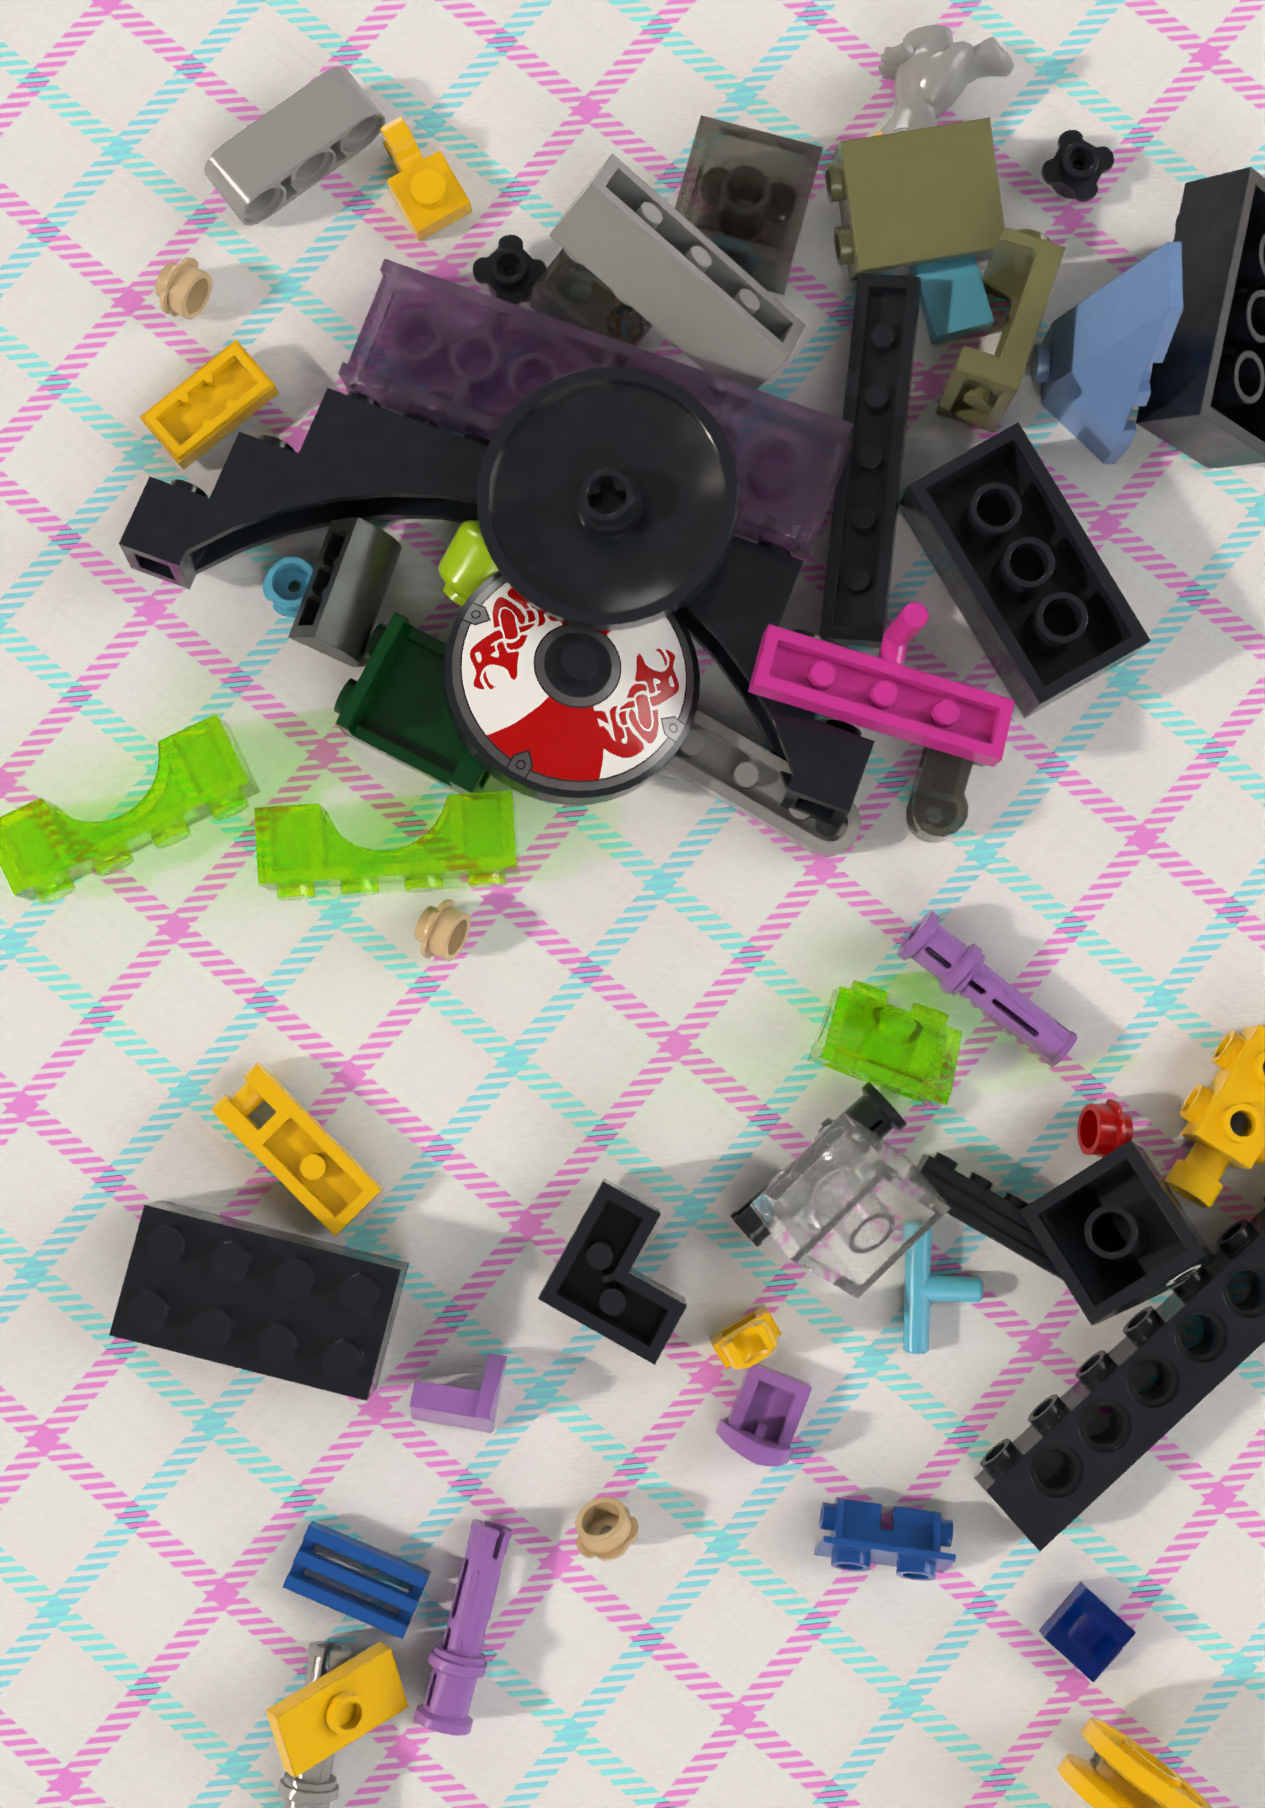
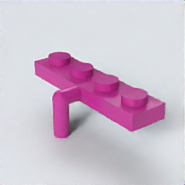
M917 602L907 604L885 630L878 658L769 624L762 635L748 689L749 693L991 767L1002 761L1015 700L903 666L908 643L927 623L929 617L925 606Z

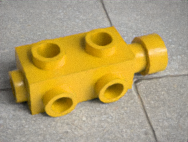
M1261 1024L1245 1027L1240 1034L1232 1030L1222 1039L1212 1056V1063L1220 1067L1208 1088L1202 1084L1197 1085L1186 1098L1179 1113L1180 1117L1188 1121L1180 1135L1194 1143L1184 1161L1176 1160L1165 1182L1171 1190L1206 1209H1211L1221 1192L1223 1185L1219 1180L1228 1165L1233 1169H1251L1254 1163L1260 1165L1265 1161V1074L1263 1071V1064L1265 1062V1026ZM1237 1111L1242 1113L1248 1121L1240 1135L1235 1134L1230 1126L1231 1117Z

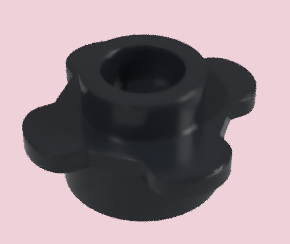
M1065 131L1058 139L1059 149L1053 159L1047 160L1043 164L1041 175L1045 183L1051 185L1059 195L1080 202H1087L1096 196L1098 192L1097 182L1102 173L1111 170L1114 164V155L1108 147H1095L1084 141L1079 131ZM1076 161L1082 163L1083 169H1074L1072 163Z
M505 235L500 238L498 248L487 258L481 257L474 262L473 276L478 283L487 284L490 293L501 307L515 308L521 301L529 297L534 286L544 283L547 277V269L542 260L533 259L523 249V241L520 237ZM507 267H513L516 272L513 276H507L504 274V270Z

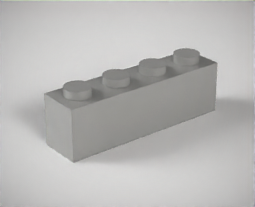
M613 153L570 204L549 234L551 238L563 247L566 254L573 261L584 265L613 291L614 295L623 304L635 309L661 332L669 344L680 348L708 373L714 383L721 388L727 389L742 403L789 359L805 327V324Z

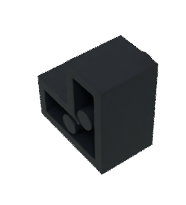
M603 1178L542 1288L538 1299L655 1365L685 1311L687 1303L685 1297L632 1268L661 1215L660 1209Z

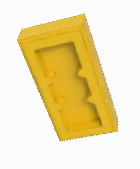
M236 339L139 418L182 470H185L278 395L279 391L272 380Z
M378 1642L266 1709V1714L283 1768L287 1773L296 1778L409 1706L392 1650L389 1646Z

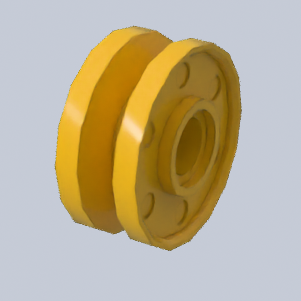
M1093 1716L1089 1718L1081 1734L1092 1749L1102 1758L1098 1766L1086 1759L1068 1753L1057 1768L1063 1780L1093 1808H1213L1196 1789L1169 1766L1116 1728Z

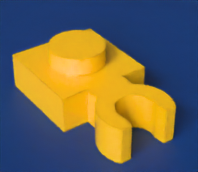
M762 1305L709 1339L724 1367L727 1369L733 1366L735 1370H738L740 1368L747 1369L772 1354L778 1345L776 1338L781 1336L782 1333L765 1305Z

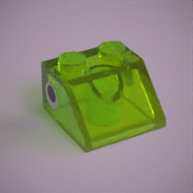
M853 980L850 989L842 986L833 989L808 1061L864 1082L869 1081L872 1085L925 1105L947 1106L952 1092L962 1031L946 1026L949 1015L918 1003L912 1004L910 1012L887 1004L886 1001L889 996L887 991L857 980Z

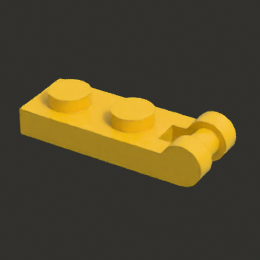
M257 1062L244 1075L247 1082L232 1097L225 1094L211 1109L219 1120L334 1236H337L384 1188L284 1088L281 1082L266 1067ZM265 1100L276 1113L260 1128L252 1120L250 1114Z

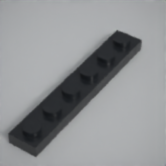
M858 275L819 634L826 642L835 645L880 648L886 630L921 295V279L917 276Z

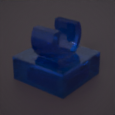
M1081 1581L1038 1630L1052 1646L1093 1683L1108 1668L1136 1633Z

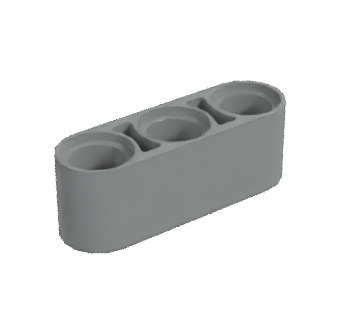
M334 67L316 77L221 145L207 160L204 168L205 175L241 222L245 225H254L269 218L370 145L381 133L380 128L385 125V117L346 67Z

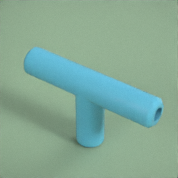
M909 1222L906 1225L903 1349L906 1353L925 1354L929 1351L930 1301L979 1303L983 1298V1281L979 1277L931 1275L932 1226L925 1222Z

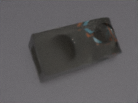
M563 248L533 286L529 306L548 322L553 318L578 339L582 338L597 354L615 365H624L653 327L635 309L623 304L614 295L613 291L584 265L573 261Z
M923 747L906 807L905 817L908 829L916 838L924 842L938 843L948 839L963 827L968 817V803L964 793L972 765L984 767V764L929 747Z

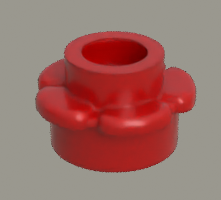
M1108 1099L1106 1104L1090 1103L1082 1109L1077 1127L1078 1143L1081 1151L1086 1155L1103 1158L1126 1142L1132 1141L1133 1123L1131 1117L1127 1113H1123L1118 1101Z

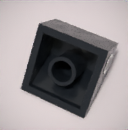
M1131 1140L1020 1210L1089 1323L1093 1326L1162 1294L1217 1260L1145 1150Z

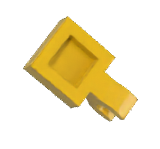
M402 117L380 128L385 138L383 145L400 172L387 179L388 189L419 242L472 212L470 200L440 150L424 159L409 127Z

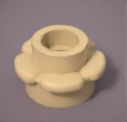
M185 257L182 259L181 264L170 262L161 270L155 289L157 296L160 297V307L164 313L193 319L206 306L212 290V278L208 273L198 268L199 264L194 258Z
M446 899L442 901L437 908L428 906L417 922L415 939L421 942V954L427 959H430L432 956H438L451 961L459 954L466 942L471 919L469 914L454 908L455 902Z
M611 1497L597 1498L586 1504L577 1515L575 1526L579 1537L576 1539V1545L579 1552L586 1558L597 1556L601 1561L616 1559L623 1555L629 1548V1545L636 1540L639 1530L638 1522L635 1517H630L629 1509L623 1506L619 1500Z

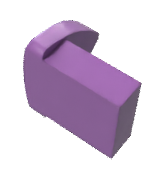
M488 1354L480 1391L415 1380L410 1402L412 1419L487 1433L493 1432L507 1356Z
M757 1363L747 1368L728 1419H720L716 1433L731 1449L755 1464L773 1467L783 1466L789 1462L793 1448L790 1445L811 1393L812 1386L809 1383Z

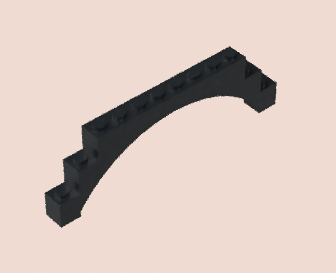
M327 388L299 453H296L288 443L279 438L262 435L258 439L239 432L210 498L202 489L187 481L174 479L169 484L149 476L119 545L132 569L190 589L197 574L243 551L291 534L330 526L332 520L359 517L365 521L380 519H432L460 523L468 520L479 521L477 514L478 476L490 441L475 434H466L462 437L440 429L433 420L421 414L407 413L404 416L382 408L376 400L360 392L351 391L346 395ZM734 536L729 552L712 580L696 597L678 609L677 612L684 621L690 635L713 658L742 697L765 738L771 753L788 762L792 774L784 771L779 773L786 790L781 807L797 810L810 815L809 817L840 828L851 810L875 741L862 737L861 731L847 722L830 719L824 723L814 719L815 712L748 692L763 632L769 624L780 626L803 560L792 557L791 553L779 544L769 541L754 543ZM799 629L792 630L794 632L825 641L823 638L812 632Z

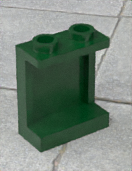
M395 612L387 626L380 623L371 634L364 651V657L368 658L369 661L359 680L356 681L351 678L342 688L334 707V712L339 714L336 725L344 735L477 802L491 775L478 764L462 744L447 712L442 683L443 660L447 644L413 627L407 617Z

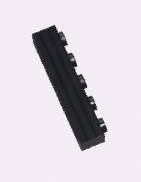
M939 1152L936 1153L934 1158L923 1154L906 1184L905 1190L1063 1280L1020 1212L1028 1203L1008 1192L1002 1198L990 1191L993 1186L992 1182L974 1172L971 1173L969 1178L955 1170L958 1166L957 1162Z

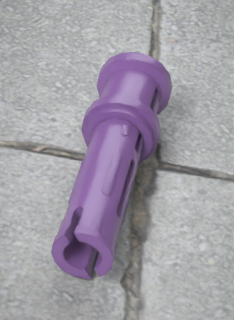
M932 910L929 911L908 934L896 954L903 960L912 958L940 980L938 987L946 994L951 993L953 996L960 992L997 1021L1000 1026L1008 1030L1045 1059L1048 1065L1051 1067L1057 1065L1075 1044L1077 1034L1061 1025L1025 994L1018 991L984 964L985 956L982 954L983 950L975 944L965 945L939 924V915Z
M479 1519L472 1520L468 1546L461 1566L443 1641L436 1643L435 1648L431 1649L428 1662L433 1666L425 1702L424 1704L417 1705L414 1720L421 1726L436 1732L456 1736L467 1735L471 1732L473 1719L468 1713L477 1678L485 1676L488 1664L485 1661L486 1656L481 1652L484 1636L494 1604L504 1556L513 1531L507 1526L485 1520L483 1525V1521Z

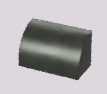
M359 517L332 520L288 638L352 667L359 666L402 550L400 543L382 529Z

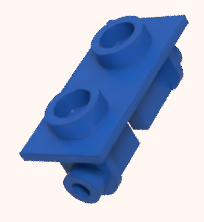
M839 1497L835 1498L834 1504L822 1502L819 1527L820 1529L831 1530V1535L823 1536L815 1548L814 1555L831 1557V1566L847 1571H869L871 1563L896 1567V1575L901 1578L930 1581L936 1579V1572H945L956 1561V1554L940 1552L941 1546L950 1547L953 1539V1521L942 1519L940 1512L894 1506L892 1509L890 1531L880 1529L882 1504Z

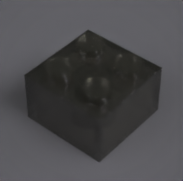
M701 115L675 209L767 291L785 295L816 182L823 147Z

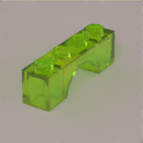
M214 714L158 741V768L151 788L134 808L116 818L99 822L79 821L71 818L60 807L43 798H38L1 816L0 866L13 894L31 901L38 899L40 904L59 900L75 891L74 881L96 871L98 876L115 873L133 863L134 859L131 854L153 843L158 849L171 846L187 838L192 833L190 825L211 815L214 821H219L245 810L249 806L247 798L261 791L230 726L218 714Z
M512 791L447 795L442 812L432 828L415 842L392 850H372L349 842L341 836L329 813L319 803L254 808L258 885L269 891H277V900L316 898L315 888L340 886L341 896L379 894V884L404 882L406 892L438 891L443 889L442 879L468 878V887L470 888L500 887L507 885L506 875L520 874L516 801Z

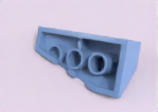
M1166 242L1054 320L1041 344H1035L1033 347L1031 378L1033 382H1041V404L1103 464H1116L1132 444L1137 431L1135 420H1128L1132 407L1147 405L1151 394L1149 380L1153 363H1163L1183 311L1181 242Z

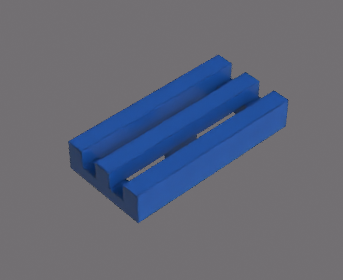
M312 1520L308 1525L303 1542L297 1551L283 1588L403 1639L431 1571ZM316 1544L322 1545L412 1584L408 1593L315 1554L313 1553ZM306 1568L400 1608L401 1611L398 1615L304 1574Z

